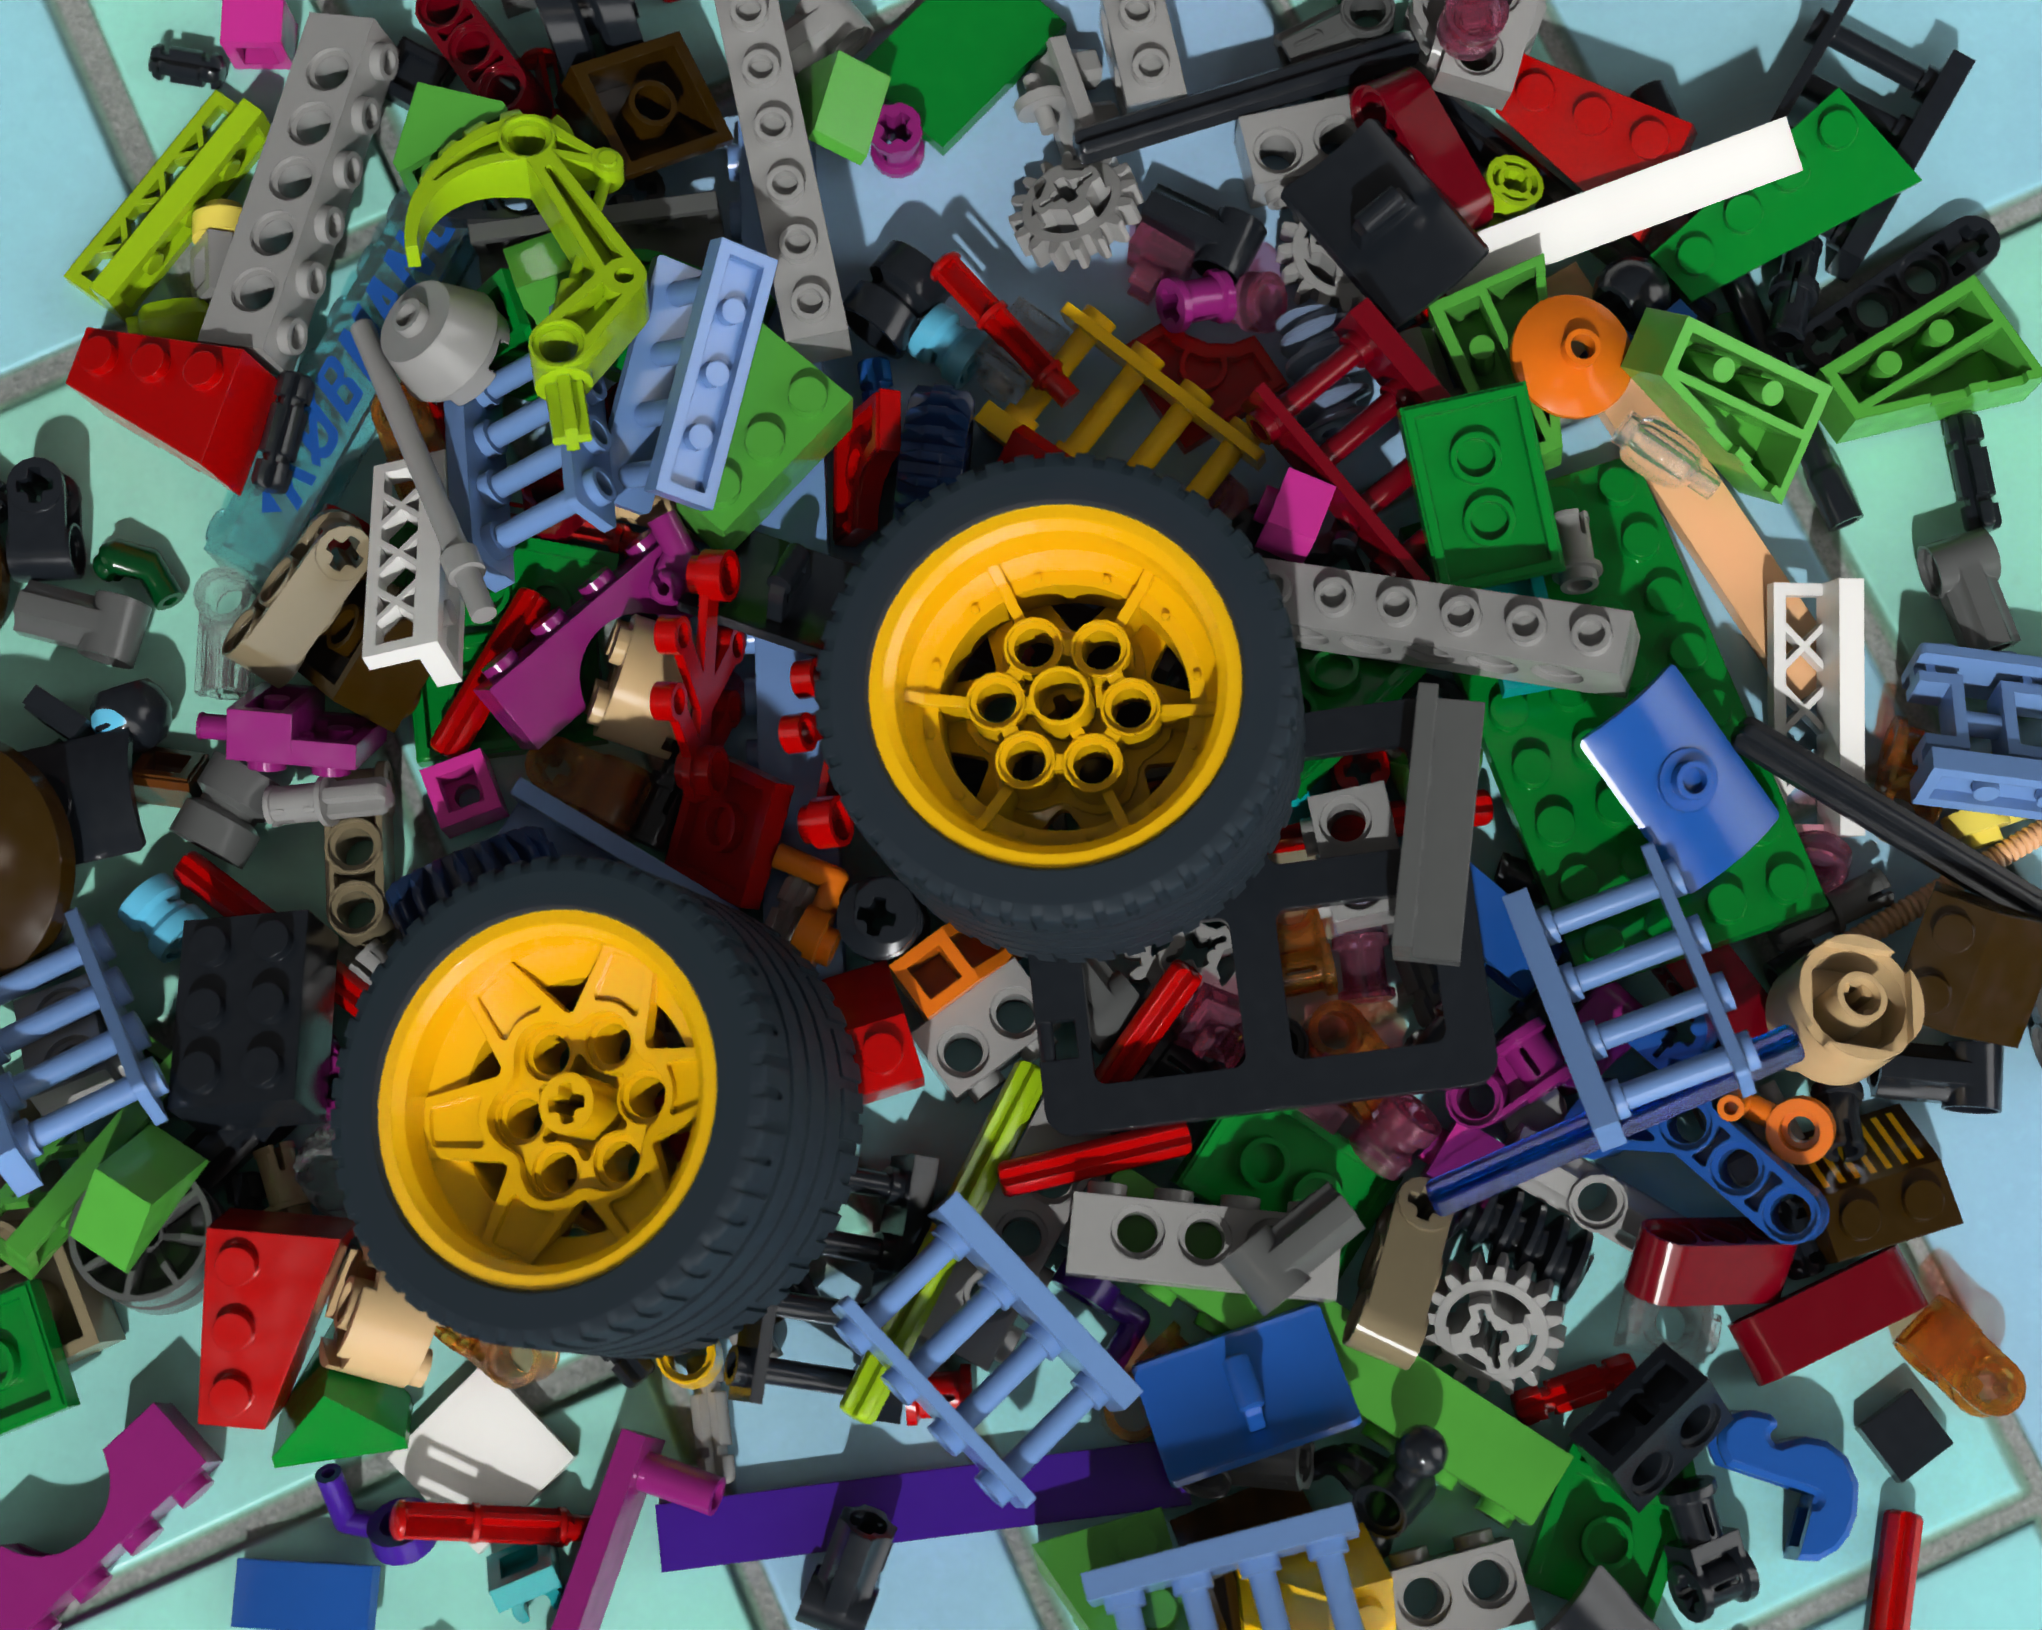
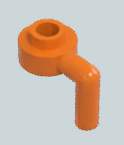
M781 843L774 855L772 867L819 886L812 904L808 905L801 916L790 942L801 952V958L809 960L815 968L818 964L828 967L841 940L839 930L834 928L837 908L850 883L849 874L845 869Z
M1734 1088L1724 1095L1717 1104V1112L1725 1121L1734 1122L1744 1117L1764 1127L1766 1139L1771 1150L1780 1159L1791 1164L1807 1165L1818 1161L1828 1152L1835 1140L1836 1123L1831 1111L1825 1104L1813 1097L1793 1096L1776 1104L1757 1094L1743 1098L1740 1089ZM1795 1117L1808 1118L1814 1125V1136L1808 1140L1796 1138L1790 1130L1792 1119Z

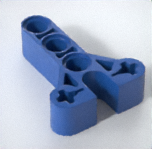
M1708 1013L1694 1017L1695 1020L1690 1026L1691 1032L1696 1036L1693 1043L1680 1041L1674 1043L1673 1040L1678 1033L1675 1026L1667 1027L1627 1043L1659 1070L1712 1050L1718 1041V1037ZM1718 1077L1665 1096L1652 1108L1641 1105L1630 1109L1632 1116L1619 1121L1628 1143L1605 1152L1601 1151L1598 1141L1591 1142L1589 1139L1593 1130L1591 1124L1588 1123L1589 1119L1580 1098L1570 1108L1564 1119L1563 1135L1565 1142L1574 1153L1582 1158H1610L1620 1155L1625 1150L1674 1153L1765 1234L1781 1244L1795 1245L1813 1240L1823 1233L1829 1223L1830 1209L1828 1202L1817 1187L1788 1162L1775 1155L1766 1143L1739 1120L1729 1122L1719 1116L1717 1104L1722 1095ZM1602 1078L1604 1082L1612 1080L1611 1078ZM1688 1105H1694L1699 1108L1705 1115L1707 1122L1703 1137L1694 1143L1684 1139L1678 1132L1676 1125L1680 1111ZM1738 1149H1744L1751 1153L1757 1160L1759 1167L1757 1178L1748 1187H1742L1734 1183L1727 1171L1728 1160L1731 1154ZM1789 1194L1800 1196L1810 1207L1811 1220L1807 1228L1802 1232L1791 1231L1780 1221L1778 1214L1779 1205L1783 1198Z

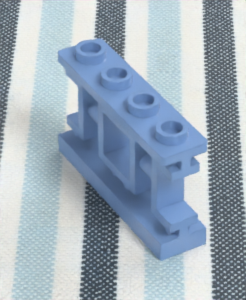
M1921 643L1901 675L1902 688L1907 690V702L1938 706L1941 734L1925 732L1912 753L1913 765H1918V769L1909 782L1911 804L2042 820V747L2020 744L2017 716L2042 719V657L2022 655L2012 651H1991L1959 647L1950 643ZM1965 697L1987 700L1988 713L1967 711ZM1970 737L1990 739L1992 754L1969 751L1971 749Z

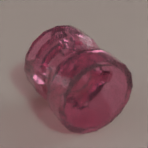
M1447 0L1437 21L1436 35L1440 46L1448 55L1458 60L1474 61L1486 56L1494 48L1509 18L1508 1ZM1479 29H1480V31H1478V32L1469 33V31H1476V30H1479Z
M1414 1095L1383 1098L1378 1104L1379 1114L1374 1120H1364L1349 1137L1351 1147L1362 1162L1375 1173L1391 1181H1398L1413 1164L1412 1154L1417 1149H1427L1442 1132L1441 1124L1436 1116Z

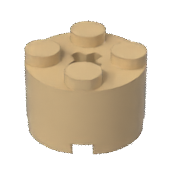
M634 614L629 622L617 618L605 649V654L609 655L608 662L612 663L606 681L595 678L586 702V709L584 710V714L587 715L586 723L594 725V736L668 760L672 750L665 739L668 737L676 740L670 721H656L652 717L650 693L657 681L683 683L674 655L659 654L657 652L653 636L655 620L638 614ZM692 634V640L696 649L697 635ZM688 698L687 707L689 709V712H691L692 707Z
M1836 935L1814 947L1775 979L1767 997L1765 1009L1766 1024L1774 1044L1773 1054L1778 1064L1785 1070L1799 1072L1813 1081L1835 1086L1859 1082L1884 1066L1907 1048L1910 1042L1918 1035L1923 1025L1925 1015L1924 997L1920 983L1910 969L1905 973L1899 964L1890 957L1896 953L1885 943L1865 935Z
M361 1246L362 1251L351 1248L340 1268L338 1278L328 1301L325 1317L334 1319L335 1332L333 1339L321 1336L319 1346L321 1366L400 1388L407 1385L417 1388L422 1387L429 1375L433 1360V1350L429 1346L436 1326L441 1325L429 1319L427 1316L428 1312L418 1311L405 1301L404 1297L406 1294L397 1293L389 1285L384 1277L386 1273L378 1271L367 1256V1253L370 1251L368 1247Z

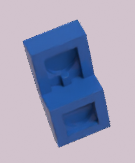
M254 1557L237 1558L231 1627L266 1630H375L381 1566L328 1561L307 1562Z

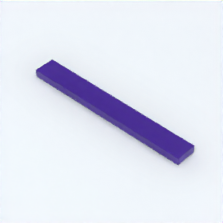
M1155 1441L1045 1455L1021 1479L1036 1496V1499L1027 1508H1016L1010 1502L1003 1508L998 1506L974 1480V1477L981 1470L975 1464L726 1495L723 1496L717 1511L712 1516L672 1502L656 1504L655 1509L661 1570L663 1573L826 1552L844 1506L860 1507L866 1504L885 1512L888 1520L898 1527L893 1539V1543L1141 1512L1158 1507L1165 1509L1192 1505L1191 1494L1182 1487H1171Z

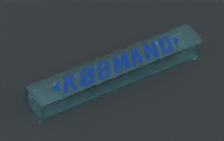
M407 190L406 192H398L391 201L386 215L387 225L376 244L371 243L364 249L357 264V278L347 296L342 295L334 302L328 314V329L317 349L311 348L307 351L298 367L297 372L311 377L315 384V390L311 405L304 407L303 413L307 414L308 417L296 462L289 463V469L293 471L288 491L283 495L271 494L257 489L252 484L251 477L256 459L263 458V452L258 451L241 497L234 494L227 508L218 510L207 527L205 536L207 543L203 549L220 567L261 587L274 567L287 556L310 521L320 513L323 505L328 503L337 506L386 418L350 332L352 324L360 319H370L374 322L381 337V330L386 316L403 293L414 285L427 280L460 286L477 255L470 243L468 228H449L436 223L428 233L423 245L421 255L422 267H408L404 228L411 196ZM501 198V200L506 204L508 198ZM484 201L482 209L488 211ZM397 375V378H398V380H399V382H400V385H401V387L403 388L404 385H403V383L401 382V380L399 379V377H398V375Z

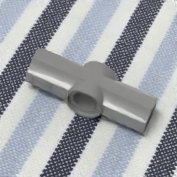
M1522 1122L1506 1137L1503 1142L1505 1146L1492 1168L1495 1174L1570 1216L1583 1229L1594 1233L1597 1232L1630 1252L1633 1251L1641 1222L1645 1219L1687 1218L1612 1175L1602 1164L1582 1158ZM1592 1183L1607 1185V1195L1600 1206L1591 1210L1578 1208L1580 1192L1586 1186Z

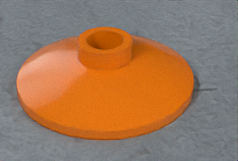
M1557 295L1544 299L1534 305L1516 325L1510 343L1511 369L1517 383L1526 381L1529 400L1541 410L1566 419L1589 418L1610 408L1625 392L1631 377L1621 368V364L1631 342L1618 318L1602 304L1579 295ZM1572 341H1577L1583 345L1588 354L1587 359H1581L1573 353L1571 349Z

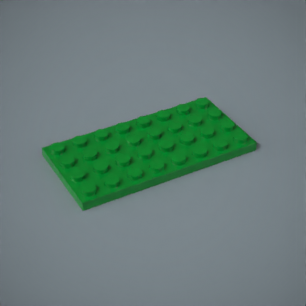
M1632 454L1547 481L1554 513L1571 508L1579 509V513L1583 510L1588 512L1594 557L1602 563L1603 573L1598 578L1599 584L1595 589L1576 595L1563 593L1560 590V585L1552 580V575L1543 576L1549 599L1633 611L1640 634V642L1628 698L1557 688L1502 699L1498 679L1452 672L1464 700L1485 702L1481 747L1545 906L1548 905L1550 911L1648 874L1640 846L1649 842L1581 749L1582 737L1622 709L1663 668L1670 665H1675L1730 743V736L1733 730L1747 716L1637 458ZM1421 522L1400 528L1399 542L1402 544L1419 530ZM1427 555L1418 564L1429 576L1430 580L1428 582H1433ZM1739 753L1738 755L1777 808L1779 819L1745 855L1727 870L1694 893L1677 898L1685 918L1696 913L1698 914L1712 949L1824 913L1829 906L1773 774ZM1658 898L1560 935L1562 939L1560 944L1567 962H1571L1572 967L1668 932L1672 930V927ZM1680 955V956L1675 957V958H1673V959L1667 960V961H1665V962H1662V963H1659V964H1657V965L1651 966V967H1649V968L1643 969V970H1641V971L1635 972V973H1633V974H1630V975H1628V976H1625V977H1622V978H1620V979L1614 980V981H1612V982L1606 983V984H1604V985H1607V984H1610V983H1613V982H1616V981H1619V980H1622V979H1625V978H1628V977H1631V976H1634V975H1637V974H1640V973H1643V972H1646V971H1649V970H1652V969H1655V968H1658V967H1661V966H1664V965H1667V964H1670V963H1673V962H1676V961H1679V960H1682V959H1685V958H1684L1683 955Z

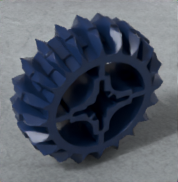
M935 383L934 386L917 385L912 391L908 400L907 412L905 413L896 475L893 518L896 521L905 515L903 510L914 501L919 499L922 502L930 496L928 492L942 483L948 486L957 481L956 476L970 471L975 424V401L969 391L955 389V386Z
M524 826L500 835L497 834L489 839L454 851L447 856L413 870L410 874L400 877L398 881L391 884L385 895L390 907L388 912L395 929L400 930L404 939L408 934L406 929L419 916L425 917L428 915V908L442 897L450 898L453 896L452 891L468 881L477 882L479 875L493 869L503 871L507 864L522 860L531 863V860L537 857L553 856L559 859L553 842H549L543 828Z

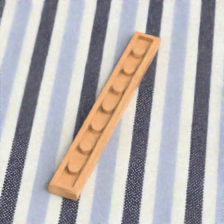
M1576 261L1546 278L1548 298L1557 295H1579L1592 299L1593 287ZM1571 342V349L1577 357L1586 350L1579 342ZM1631 378L1619 400L1610 408L1598 414V417L1624 456L1629 454L1636 456L1655 503L1767 670V584L1790 582L1709 460ZM1786 597V622L1803 638L1816 625V620L1801 598ZM1816 640L1810 645L1815 653ZM1786 641L1787 655L1793 647ZM1800 655L1786 669V686L1803 701L1816 689V671Z

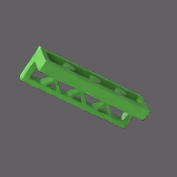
M150 1037L152 1046L142 1050V1052L147 1057H154L169 1086L172 1051ZM167 1093L160 1098L170 1120L174 1114L167 1110ZM138 1100L123 1107L94 1141L85 1142L84 1127L43 1147L44 1154L35 1158L39 1173L51 1160L79 1157L50 1191L41 1192V1187L33 1190L32 1194L17 1197L7 1182L0 1189V1217L10 1210L34 1207V1209L7 1240L0 1237L1 1260L32 1280L68 1239L72 1211L77 1201L88 1188L95 1168L153 1123ZM169 1120L158 1125L157 1127L163 1129V1127L169 1122ZM76 1132L77 1143L66 1144Z

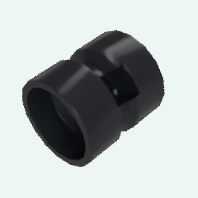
M892 240L869 268L872 281H859L844 299L843 306L847 325L857 336L878 352L890 358L900 359L906 353L909 341L920 324L919 319L926 316L937 304L945 303L951 294L939 281L934 282L931 279L930 271L934 264L933 261L914 247L902 241Z

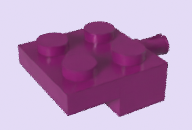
M261 682L226 709V715L201 712L198 714L196 722V735L198 739L226 740V760L247 761V768L258 772H279L286 770L287 765L312 767L311 772L316 776L345 777L351 774V770H357L387 741V729L359 714L325 711V694L316 686L286 684L278 689L268 682Z

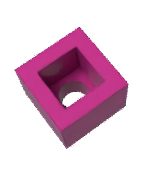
M222 0L220 44L234 68L290 69L296 53L298 24L286 1Z
M1289 467L1279 489L1267 485L1252 519L1263 524L1255 547L1290 562L1304 563L1317 538L1336 486Z
M481 748L420 770L440 829L450 839L510 816L490 760ZM476 789L480 792L478 802L460 807L459 799L464 791Z
M1456 1121L1452 1122L1447 1130L1437 1124L1417 1157L1427 1163L1419 1177L1431 1178L1442 1184L1450 1193L1451 1198L1464 1206L1473 1201L1505 1144L1480 1129H1469L1459 1125Z

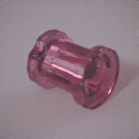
M1355 933L1331 939L1332 951L1339 953L1343 991L1338 994L1339 1005L1372 1004L1396 998L1395 987L1388 985L1384 947L1389 944L1388 933Z

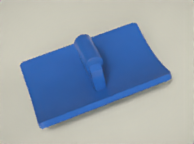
M1675 665L1663 668L1628 704L1581 739V749L1648 842L1653 841L1661 860L1674 858L1688 894L1694 893L1738 861L1779 819V812Z
M1309 1303L1137 1362L1132 1366L1134 1380L1143 1390L1140 1397L1169 1483L1173 1488H1179L1351 1429L1362 1422L1359 1409L1338 1358L1324 1315L1317 1303Z

